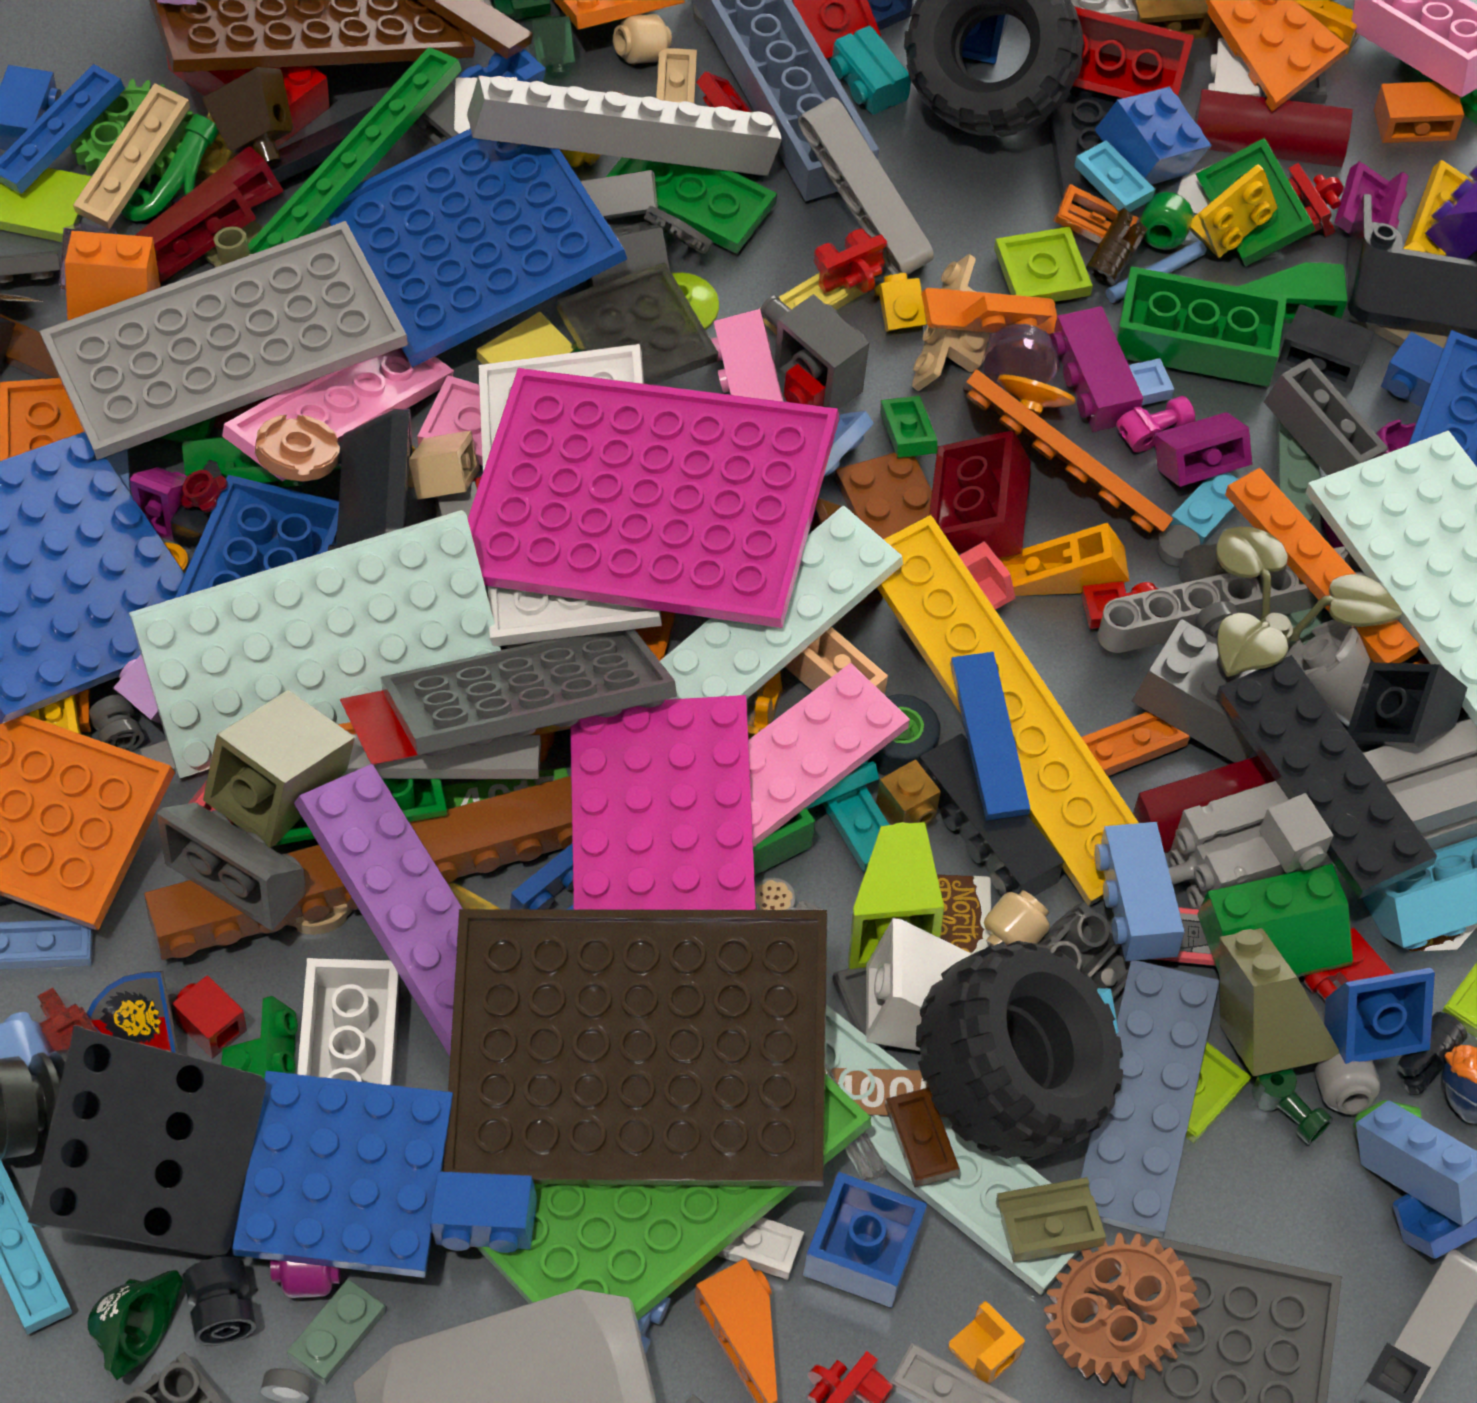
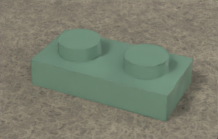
M347 1279L287 1350L288 1359L326 1385L386 1313L385 1305Z

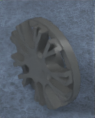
M653 206L648 207L644 219L649 223L662 227L663 232L675 239L681 240L684 244L705 254L711 248L713 241L690 225Z

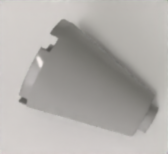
M1333 619L1312 629L1311 631L1315 637L1305 645L1299 639L1288 651L1286 657L1290 655L1294 657L1339 721L1348 727L1371 660L1357 628L1342 624Z

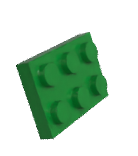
M1265 138L1196 173L1198 182L1211 203L1254 166L1260 165L1264 169L1278 209L1273 212L1267 222L1258 225L1249 232L1235 248L1245 267L1315 231L1311 218Z

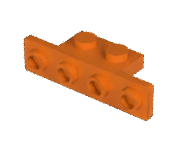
M926 288L921 292L926 321L930 328L1050 337V334L1054 333L1057 312L1055 302L1051 298Z

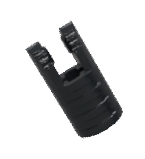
M1435 1012L1432 1016L1430 1050L1405 1054L1399 1058L1398 1070L1404 1074L1402 1085L1409 1092V1095L1420 1094V1092L1424 1091L1428 1087L1427 1085L1444 1068L1446 1062L1444 1055L1447 1052H1451L1454 1047L1462 1045L1467 1039L1465 1027L1452 1015L1445 1012Z

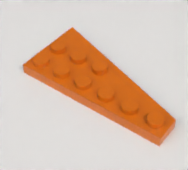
M1205 0L1209 6L1207 13L1235 56L1242 57L1250 69L1248 76L1255 86H1261L1267 96L1265 102L1272 112L1341 59L1347 51L1348 46L1294 0Z

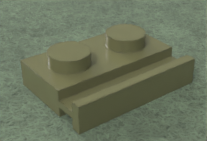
M1088 1177L997 1193L996 1206L1001 1214V1223L1013 1262L1104 1246L1106 1235L1094 1196H1091Z

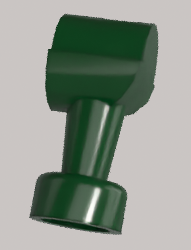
M1291 1068L1289 1070L1285 1069L1258 1075L1252 1087V1095L1256 1102H1258L1257 1107L1264 1111L1281 1109L1299 1123L1296 1133L1308 1145L1320 1137L1332 1123L1333 1118L1323 1108L1318 1107L1312 1111L1295 1092L1297 1079Z

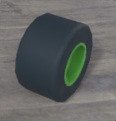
M904 694L886 696L910 721L907 730L868 759V763L874 762L877 771L885 776L915 759L919 762L921 755L938 746L941 725L937 714L927 702L915 696Z

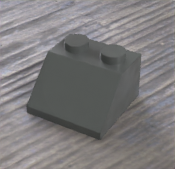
M641 222L612 228V231L625 250L627 260L585 280L586 287L593 290L598 289L599 294L604 295L622 291L621 284L636 281L637 287L660 283L659 276L670 274L662 227Z

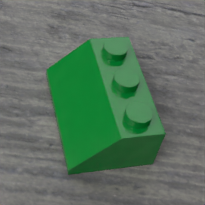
M1333 864L1208 891L1197 913L1219 975L1220 937L1237 934L1247 929L1263 928L1297 977L1349 966L1353 962L1348 901Z

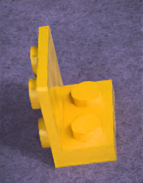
M1260 165L1254 166L1192 218L1190 231L1218 258L1228 250L1236 248L1249 232L1258 225L1267 222L1273 212L1278 209L1264 169Z

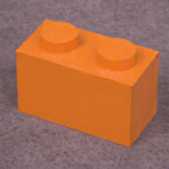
M1436 81L1381 84L1374 106L1382 143L1456 140L1464 117L1459 96Z

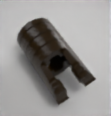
M1125 208L1118 211L1086 266V270L1091 276L1111 286L1116 285L1148 230L1141 222L1133 224L1128 230L1133 220V215Z

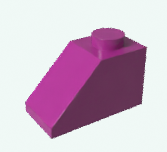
M158 467L134 473L129 480L133 501L138 504L159 537L174 542L170 521L181 505V498L184 495L182 486L187 476L179 472L171 473Z

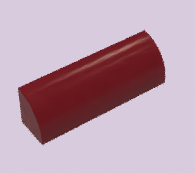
M1207 89L1201 90L1194 122L1201 128L1202 133L1212 145L1208 150L1236 153L1265 138L1276 159L1343 167L1349 143L1353 109L1287 100L1272 112L1265 102L1267 97Z
M1255 756L1140 792L1133 815L1139 823L1157 822L1164 853L1166 854L1171 850L1184 810L1198 805L1205 807L1211 801L1274 782L1275 779L1259 756Z

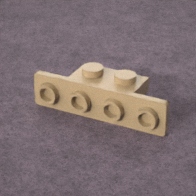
M968 254L957 263L955 261L951 262L941 276V281L943 282L941 289L976 292L968 287L976 258ZM928 326L923 334V341L925 343L922 353L915 361L913 367L916 373L911 387L919 391L936 380L941 375L946 357L970 373L981 367L990 333L930 328Z

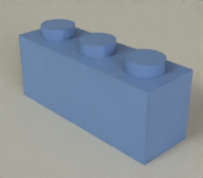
M1157 822L1105 826L1101 844L1095 845L1094 856L1097 870L1104 871L1106 879L1103 883L1106 907L1113 908L1115 916L1112 919L1114 943L1121 944L1125 961L1178 957L1184 928Z
M1390 1100L1356 1122L1362 1166L1461 1226H1464L1477 1216L1476 1150Z

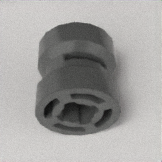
M122 695L105 697L97 701L89 710L93 726L96 730H100L98 735L99 741L132 751L144 740L140 724L133 720L134 708L132 703Z

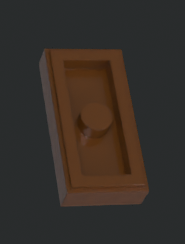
M929 1087L885 1100V1108L914 1188L958 1176L960 1171L940 1114L931 1100L933 1095Z

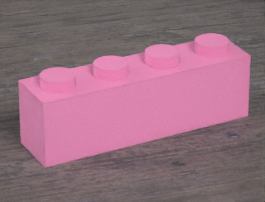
M757 309L714 321L717 337L711 338L710 341L716 362L723 360L724 369L717 370L723 393L730 392L731 395L784 402L761 310Z

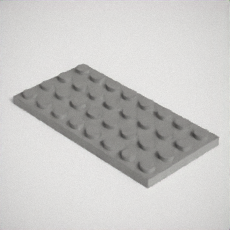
M346 221L40 331L43 344L97 460L408 345L407 335Z

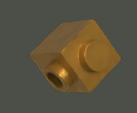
M915 759L880 779L876 804L890 825L901 822H925L927 824L936 817L941 791Z

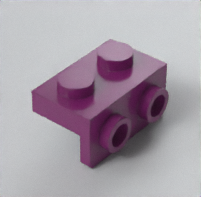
M1358 161L1349 170L1341 197V205L1338 208L1334 224L1350 233L1363 194H1369L1372 198V222L1386 223L1397 229L1399 225V210L1407 196L1405 189L1409 176L1402 171L1388 181Z

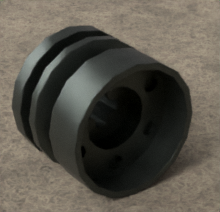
M67 1049L50 1053V1056L44 1052L33 1055L29 1064V1070L25 1061L19 1056L0 1059V1159L33 1153L38 1139L41 1146L45 1149L68 1054Z

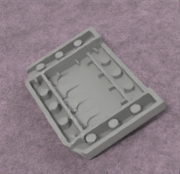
M579 1289L396 1345L353 1382L357 1403H656L633 1302L628 1297Z

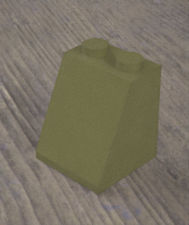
M287 690L217 734L203 801L246 832L258 835L265 842L266 846L271 848L301 819L302 816L294 805L299 795L336 780L346 772L355 736Z
M1263 928L1242 930L1237 934L1220 937V1027L1253 1076L1330 1060L1339 1054L1338 1047L1297 976Z

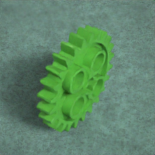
M130 79L128 87H125V90L70 144L72 154H76L78 165L85 164L88 174H92L97 170L150 91V80H146L142 87H136L135 80ZM193 111L186 113L144 176L143 180L147 184H151V175L156 174L160 178L163 177L165 169L168 168L186 134L184 129L191 120Z

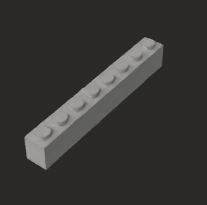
M478 75L467 111L472 137L477 139L765 176L769 174L782 140L774 115H768L761 111L753 113L737 111L724 106L717 108L700 106L687 101L680 103L663 101L650 96L641 98L622 95L613 91L606 93L590 91L577 86L567 88L547 85L540 81H516L502 76L486 77Z

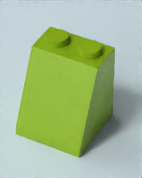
M901 822L894 825L881 826L853 907L848 953L849 969L866 968V964L893 918L904 920L940 938L944 904L925 822Z

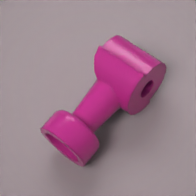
M1181 395L1169 400L1166 404V410L1154 414H1149L1147 410L1141 407H1134L1133 410L1119 418L1116 428L1134 452H1146L1155 446L1154 433L1161 432L1170 426L1178 427L1194 422L1196 419L1195 411L1191 402Z

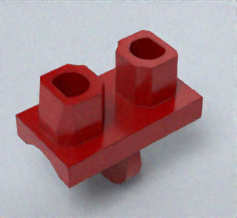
M1299 163L1289 167L1290 178L1288 180L1305 206V210L1315 227V231L1309 234L1321 230L1326 238L1335 233V228L1329 221L1332 213L1327 205L1329 204L1331 209H1337L1341 205L1338 197L1342 194L1344 186L1339 178L1330 177L1325 179L1323 174H1319L1313 179L1316 185L1314 187Z
M859 228L850 232L845 238L844 247L846 250L838 252L834 245L829 242L817 247L814 253V263L820 272L818 286L824 294L843 285L847 289L856 285L862 293L874 290V277L882 274L881 268L885 264L883 249L887 247V240L882 234L872 238L863 228Z
M866 1351L843 1381L840 1378L846 1372L847 1367L841 1361L836 1360L829 1370L821 1365H814L808 1373V1378L815 1387L807 1398L811 1403H821L826 1396L828 1399L825 1403H853L857 1398L864 1403H885L892 1394L893 1386L876 1370L878 1359Z

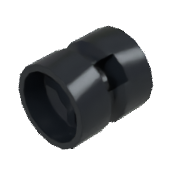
M216 1257L201 1261L186 1269L183 1279L188 1304L194 1306L190 1311L196 1342L209 1346L223 1345L241 1340L254 1332L257 1327L250 1298L244 1297L249 1291L244 1261L234 1257Z

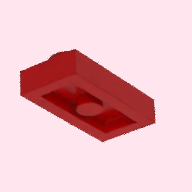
M705 71L696 81L697 85L704 92L703 100L709 107L717 108L724 106L732 110L752 112L727 79Z

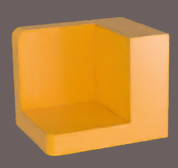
M984 1301L978 1306L974 1320L949 1341L948 1349L976 1378L990 1385L1020 1358L1025 1339L987 1301Z

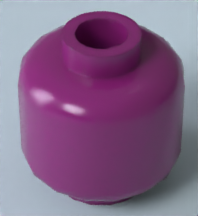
M270 1260L272 1283L281 1282L282 1291L288 1298L325 1296L330 1293L332 1284L340 1283V1268Z

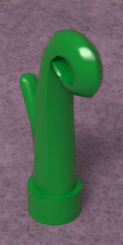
M199 114L192 116L184 129L186 134L154 192L151 194L147 190L136 189L121 211L124 217L137 222L147 220L158 214L167 205L183 183L185 195L194 189L195 178L207 147L213 145L220 133L214 122ZM144 200V204L134 207L136 202Z

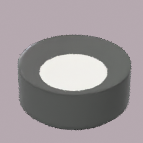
M274 1368L264 1373L261 1393L269 1399L282 1403H305L309 1400L312 1381L307 1375L299 1371Z

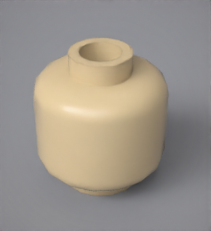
M653 13L623 18L620 24L616 26L613 34V43L617 54L630 64L658 62L659 51L669 48L672 42L669 27L665 26L664 21L659 15Z
M1024 890L1020 894L1007 892L984 919V926L991 934L986 942L990 946L1001 942L1008 945L1016 941L1038 944L1050 928L1049 921L1046 918L1049 911L1036 898Z

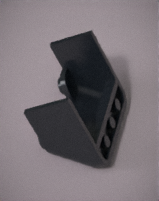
M1363 194L1347 238V307L1349 313L1355 319L1364 323L1447 337L1452 330L1477 340V261L1403 249V239L1398 230L1386 223L1372 222V198L1369 194Z
M392 409L345 432L343 441H337L340 449L336 466H341L336 545H328V551L406 527L409 458L413 454L410 409Z

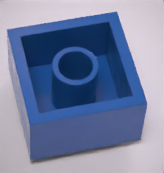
M1170 87L1117 100L1095 128L1102 141L1107 140L1151 185L1189 174L1212 146L1202 133L1201 128L1184 108L1179 97L1174 94Z
M838 1172L809 1246L803 1276L892 1308L920 1233L927 1203Z

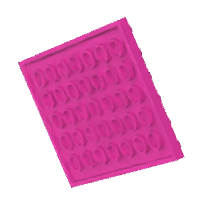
M518 368L468 516V523L484 585L783 628L839 423V411L837 408Z

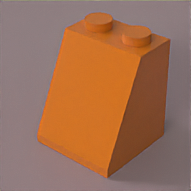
M71 231L65 259L67 321L160 288L153 237Z

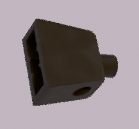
M256 67L202 98L229 150L241 152L247 147H252L266 161L268 166L275 165L281 161L275 141L291 133L293 129L281 69Z

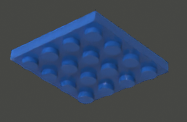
M266 1071L264 1078L266 1090L244 1184L232 1248L234 1255L425 1278L432 1238L430 1218L437 1172H442L453 1092Z

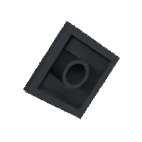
M1370 662L1347 732L1356 744L1419 747L1456 726L1468 687L1440 664Z

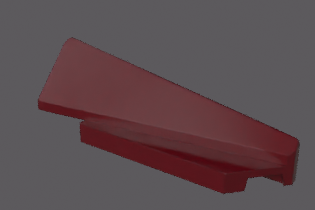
M247 147L134 236L153 237L159 280L162 283L215 247L214 236L218 231L226 227L242 229L255 220L256 217L251 207L282 193L283 189L266 161L252 147Z

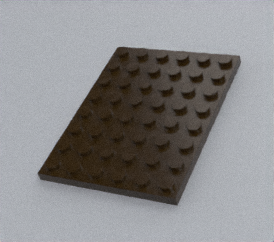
M459 909L448 1092H453L444 1151L443 1172L532 1176L534 1184L824 1186L827 910Z

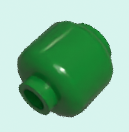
M1162 192L1154 195L1153 199L1147 202L1139 220L1148 229L1143 239L1149 245L1163 250L1173 249L1182 244L1189 233L1193 218V210L1190 203L1183 196L1173 192Z

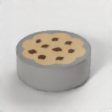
M767 878L755 885L756 910H787L790 907H795V892L786 881L779 878Z

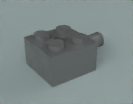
M814 294L793 309H790L776 295L769 297L760 308L762 317L777 328L774 363L776 371L785 378L786 371L798 363L826 387L823 407L837 408L838 410L863 392L870 342L859 329L852 328L838 315L831 305L823 303Z

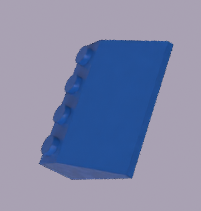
M228 475L226 478L227 488L219 494L216 501L217 505L210 515L175 598L327 552L329 544L336 545L339 502Z

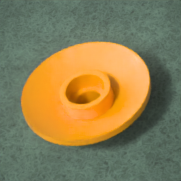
M1006 374L999 375L997 382L1008 393L1018 398L1023 405L1038 415L1042 414L1043 407H1067L1074 405L1076 400L1074 396L1059 388L1032 379Z

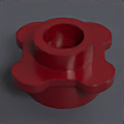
M207 470L193 472L183 483L182 491L184 495L181 498L182 505L185 508L199 507L203 512L213 510L217 505L216 501L220 492L227 488V480L223 476L214 478Z

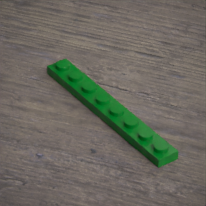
M428 47L248 244L250 254L258 253L315 232L461 72L459 60Z

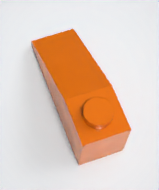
M745 1258L696 1284L694 1303L754 1402L777 1403L769 1297L772 1295V1291L764 1274L759 1269L753 1271Z

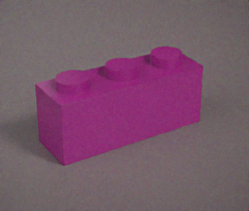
M1102 306L1058 315L1054 333L1050 334V346L1054 356H1059L1061 359L1067 386L1073 387L1076 393L1080 416L1087 418L1092 432L1116 427V423L1121 416L1133 410L1134 407H1142L1144 398Z

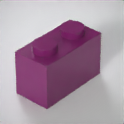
M1227 412L1154 433L1158 471L1179 487L1253 465L1249 427Z

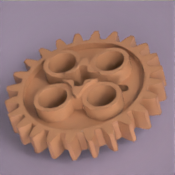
M1118 1233L1113 1246H1108L1105 1241L1104 1246L1098 1247V1250L1092 1252L1090 1249L1081 1250L1084 1259L1078 1262L1071 1258L1067 1262L1071 1269L1069 1274H1057L1056 1279L1061 1288L1047 1290V1294L1054 1304L1044 1308L1045 1314L1051 1321L1046 1325V1329L1054 1339L1052 1344L1058 1353L1063 1355L1071 1368L1078 1366L1086 1378L1095 1371L1102 1383H1106L1111 1373L1114 1372L1120 1383L1125 1384L1128 1371L1132 1370L1135 1371L1140 1380L1145 1379V1366L1149 1364L1159 1372L1162 1371L1160 1357L1165 1354L1170 1358L1176 1359L1178 1355L1172 1345L1175 1342L1188 1344L1190 1341L1182 1328L1197 1325V1321L1190 1312L1199 1308V1302L1194 1294H1192L1197 1290V1286L1191 1276H1188L1190 1271L1184 1261H1179L1171 1247L1164 1250L1156 1238L1147 1245L1141 1234L1138 1233L1134 1236L1131 1244L1126 1242L1122 1233ZM1120 1275L1116 1281L1107 1283L1111 1277ZM1089 1291H1094V1292H1096V1293H1098V1294H1101L1102 1296H1099V1295L1096 1296V1295L1090 1294V1293H1088V1292H1089ZM1160 1292L1157 1298L1152 1301H1146L1151 1294ZM1097 1314L1090 1322L1083 1323L1088 1316ZM1141 1319H1143V1320L1146 1319V1320H1148V1321L1156 1322V1323L1151 1325V1324H1148V1323H1146V1322H1144V1321H1141ZM1136 1332L1132 1339L1122 1342V1339L1127 1334Z

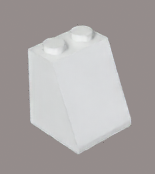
M893 918L866 964V1042L920 1051V1048L916 1047V1026L921 1023L920 1008L925 997L928 995L931 986L942 980V972L961 959L971 955V953L904 920Z

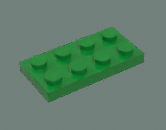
M622 157L606 176L612 177L652 170L655 174L658 209L685 222L714 243L736 254L772 210L777 201L776 192L733 171Z

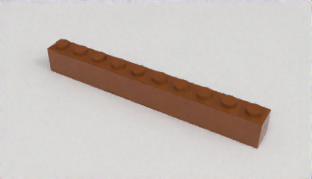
M571 776L447 809L446 816L411 821L409 823L447 884L458 877L476 872H491L499 866L519 860L530 861L536 859L541 854L561 848L566 849L573 843ZM320 845L287 853L295 858L304 869L306 894L273 931L191 880L144 892L148 918L161 960L171 957H187L197 950L214 945H230L237 942L240 938L261 932L273 933L286 925L297 923L296 918L303 916L304 920L316 921L325 917L328 913L334 912L333 907L347 904V907L350 909L359 908Z

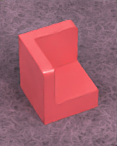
M985 541L959 555L995 610L1016 599L1009 571Z

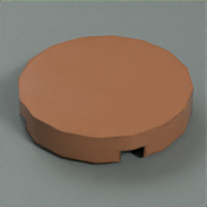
M278 415L265 421L258 429L255 455L259 463L272 474L288 480H316L331 473L338 463L340 446L337 444L338 437L336 433L324 422L313 417L297 415V419H286L287 415Z

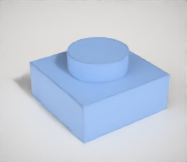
M1160 358L1129 365L1144 398L1142 405L1172 399L1174 387Z

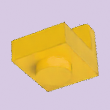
M907 273L883 277L884 283L875 287L874 291L875 296H880L885 332L927 325L921 295L920 278L908 279Z

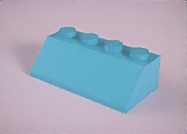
M1477 836L1434 850L1437 858L1433 866L1362 898L1383 937L1402 948L1414 949L1424 946L1428 939L1440 935L1452 936L1461 934L1466 930L1467 926L1477 923Z

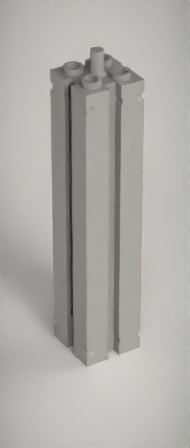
M1472 719L1456 723V726L1419 747L1386 745L1363 753L1433 851L1477 836V726ZM1276 781L1211 801L1205 807L1198 805L1183 811L1171 850L1168 854L1171 866L1168 869L1172 885L1183 881L1190 882L1191 887L1187 888V897L1192 909H1200L1208 891L1288 874L1259 831L1267 809L1289 800ZM1326 853V858L1315 867L1333 864L1339 881H1345L1340 871L1337 869L1335 864L1332 862V860ZM1301 867L1289 873L1302 871L1304 869Z

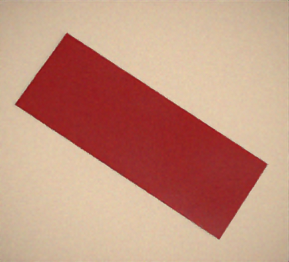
M383 690L340 699L371 764L417 756L414 747L388 703Z

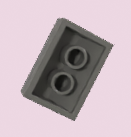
M197 803L163 807L157 813L165 865L271 931L306 894L304 869L295 858L288 854L281 855L266 846L265 842L258 835L252 832L245 833L233 826L222 813L216 810L210 812Z

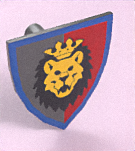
M147 971L126 975L111 983L93 1000L83 1018L85 1024L92 1031L179 1053L171 1015L174 1013L172 1003L176 1000L177 995L174 993L167 994L163 971Z

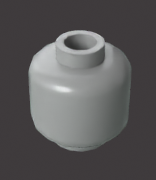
M1339 1053L1330 1060L1318 1062L1315 1067L1316 1080L1324 1102L1329 1108L1338 1112L1358 1114L1369 1108L1380 1092V1080L1373 1060L1345 1064Z

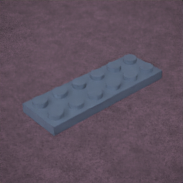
M1138 960L1130 962L1117 1018L1119 1032L1116 1034L1121 1038L1123 1057L1120 1058V1069L1123 1070L1121 1090L1115 1093V1105L1101 1127L1091 1132L1081 1178L1088 1177L1091 1196H1094L1102 1223L1161 1238L1164 1236L1220 980Z

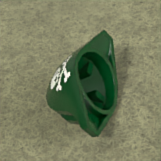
M177 1270L164 1272L145 1281L129 1279L124 1285L107 1292L93 1306L88 1317L87 1327L91 1337L104 1353V1368L111 1379L119 1380L145 1361L162 1340L183 1283V1279Z

